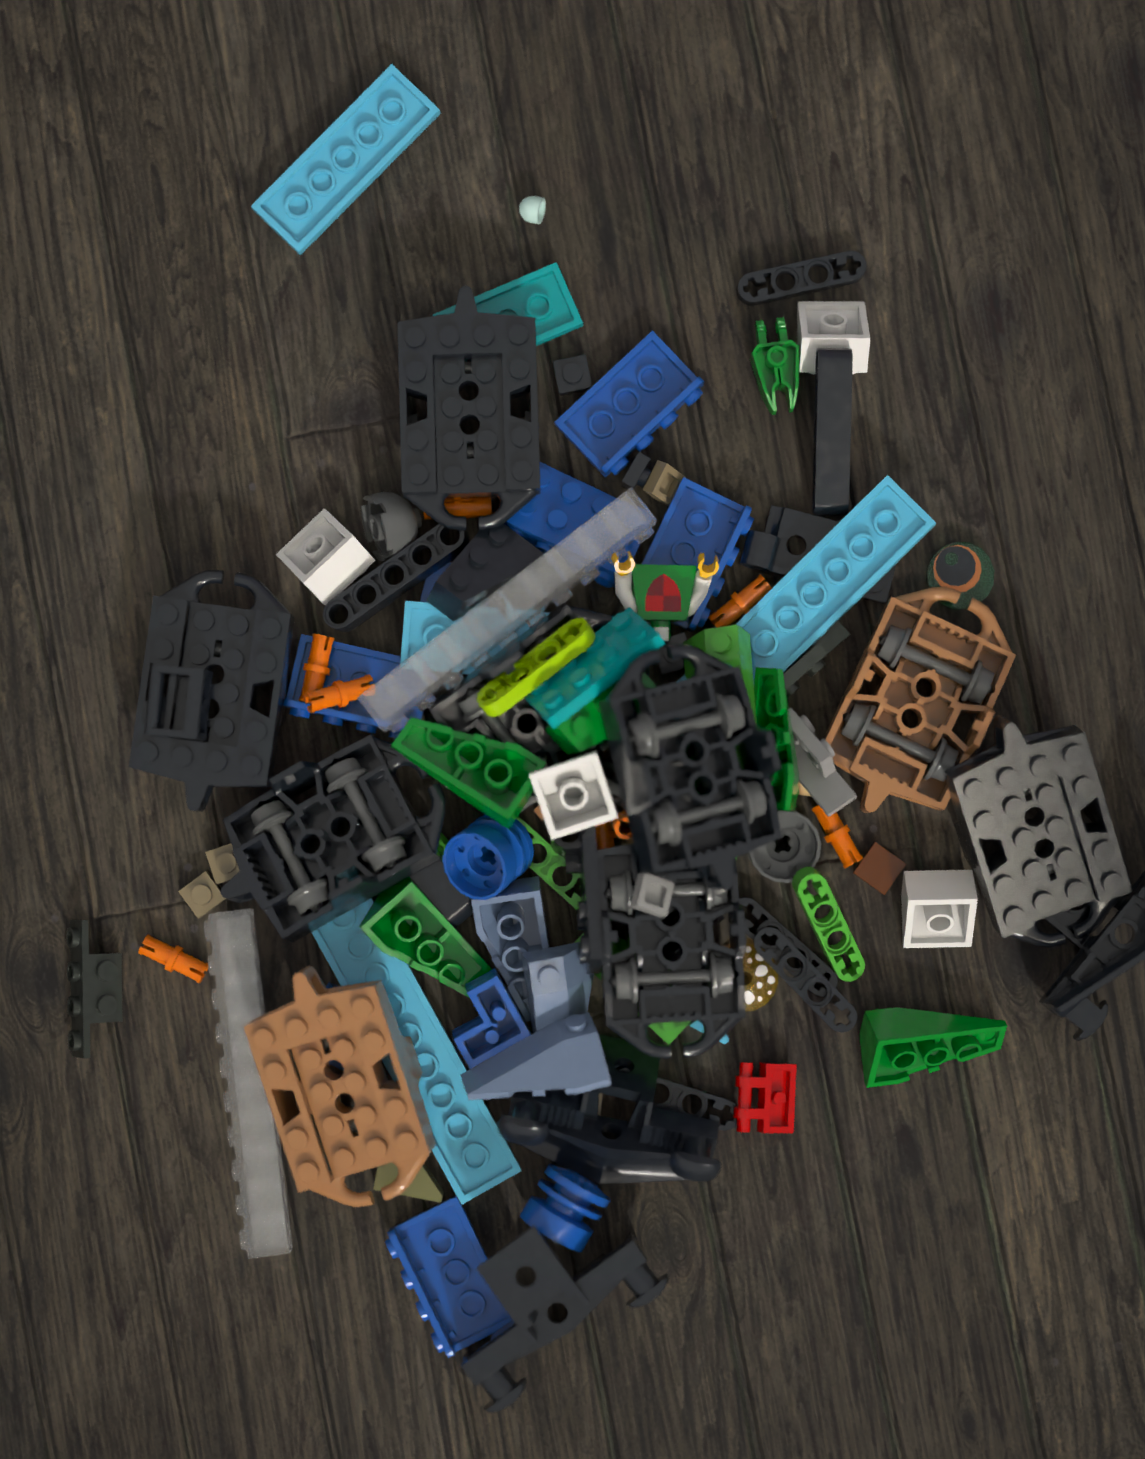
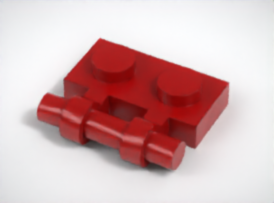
M739 1062V1075L735 1076V1086L738 1087V1106L734 1107V1118H737L736 1132H750L751 1119H757V1132L794 1133L797 1064L760 1063L759 1076H753V1063ZM752 1088H759L758 1107H751Z

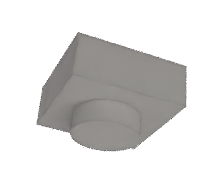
M639 873L630 907L660 918L666 917L675 883L648 873Z

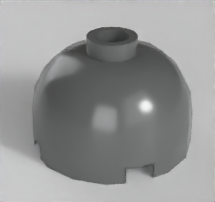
M380 492L363 497V500L368 501L367 505L361 506L363 529L368 543L374 539L378 550L372 551V553L379 561L390 559L417 539L418 528L422 526L419 510L413 508L410 502L402 495L394 492Z

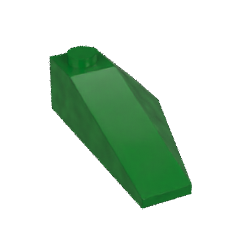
M756 667L754 681L756 724L772 731L781 769L770 776L777 809L796 810L799 794V770L783 669Z
M412 717L391 745L392 748L477 810L507 829H510L534 790L529 773L543 769L547 765V762L518 744L507 741L504 743L488 739L483 735L475 733L472 735L452 730L448 726Z
M410 877L381 892L359 925L360 929L383 953L391 957L394 956L409 964L410 967L434 977L440 983L467 997L469 995L467 994L465 984L492 970L480 954L444 917Z
M900 1007L865 1011L859 1037L866 1088L900 1084L910 1080L909 1074L924 1069L932 1073L940 1070L939 1065L953 1059L964 1062L999 1050L1003 1043L1007 1024L1003 1020Z

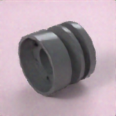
M777 809L782 833L781 838L787 835L785 839L788 844L787 848L784 850L779 847L775 851L776 844L772 841L748 852L747 857L761 875L774 882L790 883L796 872L800 869L815 867L820 858L821 841L817 829L803 814L796 810Z

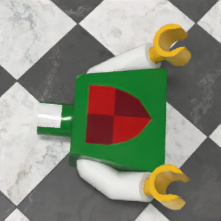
M627 551L628 559L623 563H619L617 554H612L611 559L616 569L615 593L625 610L630 607L643 620L651 622L650 626L660 634L664 642H671V622H684L687 620V617L696 613L708 593L712 575L716 574L719 569L718 557L716 555L712 564H703L704 553H700L698 556L699 570L697 571L696 566L635 564L630 551Z

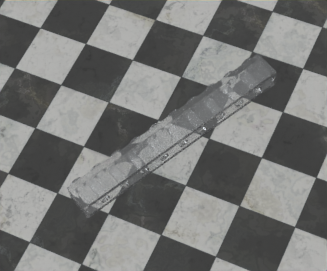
M632 487L362 693L357 699L384 733L389 729L395 733L409 721L406 717L417 708L420 712L427 709L437 700L434 696L444 687L448 691L453 689L464 680V677L461 675L471 666L475 670L483 666L492 658L489 652L498 645L502 649L509 646L519 637L516 632L527 624L530 628L536 625L546 616L543 611L554 603L559 607L573 596L570 590L582 582L586 586L601 574L598 569L609 561L613 565L612 554L616 553L619 561L627 554L625 548L635 540L638 544H641L655 532L652 527L656 524L657 519Z
M254 909L208 914L209 921H204V934L206 941H211L213 955H208V969L210 976L215 975L217 989H212V1003L214 1010L219 1009L221 1022L216 1023V1038L218 1044H223L224 1057L220 1058V1073L222 1078H227L228 1092H224L223 1095L226 1113L231 1112L232 1126H228L227 1129L228 1142L230 1147L235 1146L236 1160L232 1161L231 1168L233 1180L239 1181L240 1195L235 1197L237 1215H243L244 1229L239 1231L240 1246L242 1250H247L248 1259L289 1254L293 1249L280 1136L243 1027L253 1019L266 1014Z

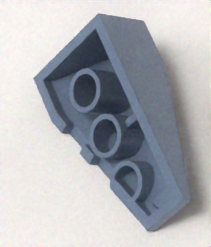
M539 876L516 879L497 896L487 900L471 898L476 932L488 949L495 967L499 969L510 994L526 1022L531 1021L521 953L550 948Z
M580 942L521 953L533 1033L557 1020L565 1019L574 1014L587 1013L594 974H586V964L579 963Z
M589 1012L574 1014L565 1019L557 1020L461 1074V1080L468 1100L510 1098L515 1092L532 1091L533 1096H545L546 1090L565 1089L566 1094H578L611 1085L599 1035Z

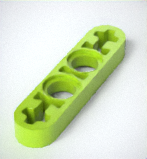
M583 618L569 621L515 662L513 666L516 670L508 676L505 672H502L484 686L477 695V703L489 717H496L505 713L588 649L595 640L593 629ZM555 653L550 659L544 661L549 655ZM528 674L524 679L517 682L522 676Z

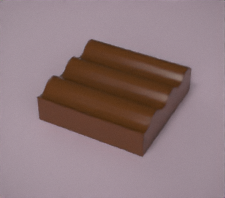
M874 842L852 873L879 893L885 895L906 866V863L877 842Z

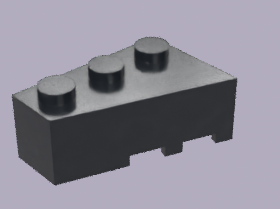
M504 523L495 528L480 530L436 580L426 601L452 621H455L486 604L489 599L502 592L504 594L512 590L513 586L537 576L547 555Z

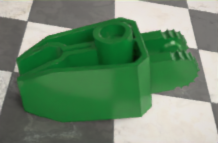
M784 317L776 318L775 330L778 342L767 343L764 321H755L757 346L751 354L750 362L762 400L768 411L775 415L777 412L775 391L779 389L785 393L788 412L791 413L796 404L799 386V345L792 340H788Z

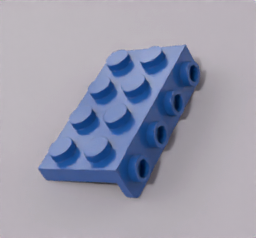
M652 330L554 422V425L605 478L611 472L616 476L629 464L630 461L627 457L635 449L642 452L654 440L652 434L660 426L665 430L678 418L679 415L676 411L685 403L691 406L703 394L701 388L703 387L704 380L700 376L697 377Z
M540 462L541 494L535 496L504 524L547 555V559L553 558L564 563V566L572 572H583L593 577L598 584L604 587L615 588L616 569L611 559L612 554H617L619 563H623L628 559L627 551L631 552L634 559L654 516Z
M684 477L641 564L696 566L697 571L699 570L698 556L700 553H704L703 564L705 565L712 564L715 560V555L718 557L719 569L716 574L712 575L708 593L696 613L687 617V620L684 622H671L692 632L696 626L701 628L704 626L711 611L706 608L711 595L717 597L721 591L725 579L720 576L726 565L730 567L733 565L740 548L735 547V544L740 534L743 536L747 535L754 518L749 516L752 511L751 507L747 505L742 506Z
M301 634L286 699H284L283 706L290 708L289 715L309 719L310 713L306 707L311 704L299 701L306 672L303 670V665L308 663L313 637ZM334 641L328 668L331 669L330 675L326 676L323 688L331 686L337 680L346 682L369 674L373 678L369 685L375 683L376 694L350 701L345 707L339 708L336 705L315 711L312 714L323 716L322 722L336 726H342L343 721L356 723V730L375 734L377 728L390 731L389 737L396 739L411 717L422 720L433 672L400 669L401 656Z
M457 1195L389 1228L387 1232L389 1238L385 1240V1243L393 1259L399 1257L404 1267V1270L400 1271L406 1287L408 1290L414 1288L420 1300L416 1302V1307L424 1322L430 1320L435 1332L431 1334V1337L439 1353L445 1351L447 1357L450 1358L457 1351L495 1333L513 1320L476 1269L478 1265L488 1259V1256Z

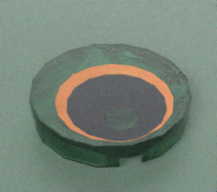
M954 542L943 546L932 556L927 566L926 583L928 588L948 587L960 591L961 595L956 604L945 600L938 601V603L950 609L965 610L972 598L982 602L989 595L994 585L995 570L990 557L981 548L971 543Z

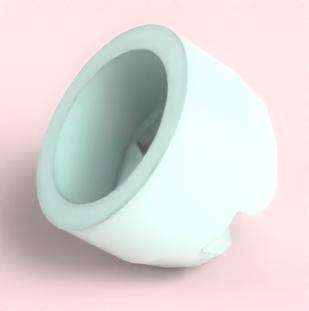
M538 196L524 198L519 205V212L522 218L529 223L540 225L545 213V198Z

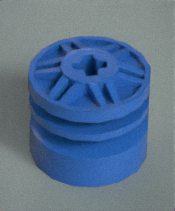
M484 814L467 828L453 836L447 843L442 858L444 871L450 883L461 894L476 900H487L497 896L531 866L534 855L533 842L526 827L517 819L510 829H507Z
M548 1164L544 1173L556 1183L540 1179L537 1185L548 1194L547 1199L531 1195L520 1214V1218L531 1227L535 1225L541 1234L574 1251L582 1252L593 1233V1230L582 1221L583 1217L586 1216L591 1219L600 1220L602 1213L594 1208L591 1203L607 1208L611 1199L586 1177L571 1169Z

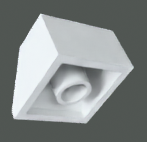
M798 301L797 345H799V372L815 374L817 348H852V374L867 373L870 333L865 302Z
M325 508L276 554L324 605L342 593L357 577L364 574L367 568L375 561L359 541Z
M596 751L529 773L551 840L618 818L617 808Z
M972 870L904 871L901 893L903 948L971 947L978 901Z

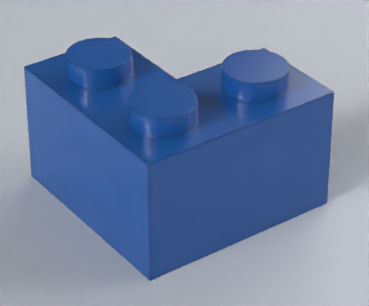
M495 968L465 984L467 994L478 1011L479 1016L452 1030L453 1040L470 1069L531 1035L528 1025Z

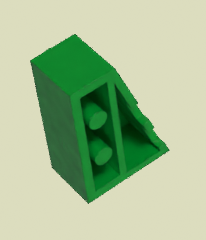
M643 672L642 682L644 686L650 689L657 687ZM619 680L555 729L549 724L544 728L566 754L582 752L607 739L598 702L607 699ZM634 698L637 714H639L640 709L637 698Z

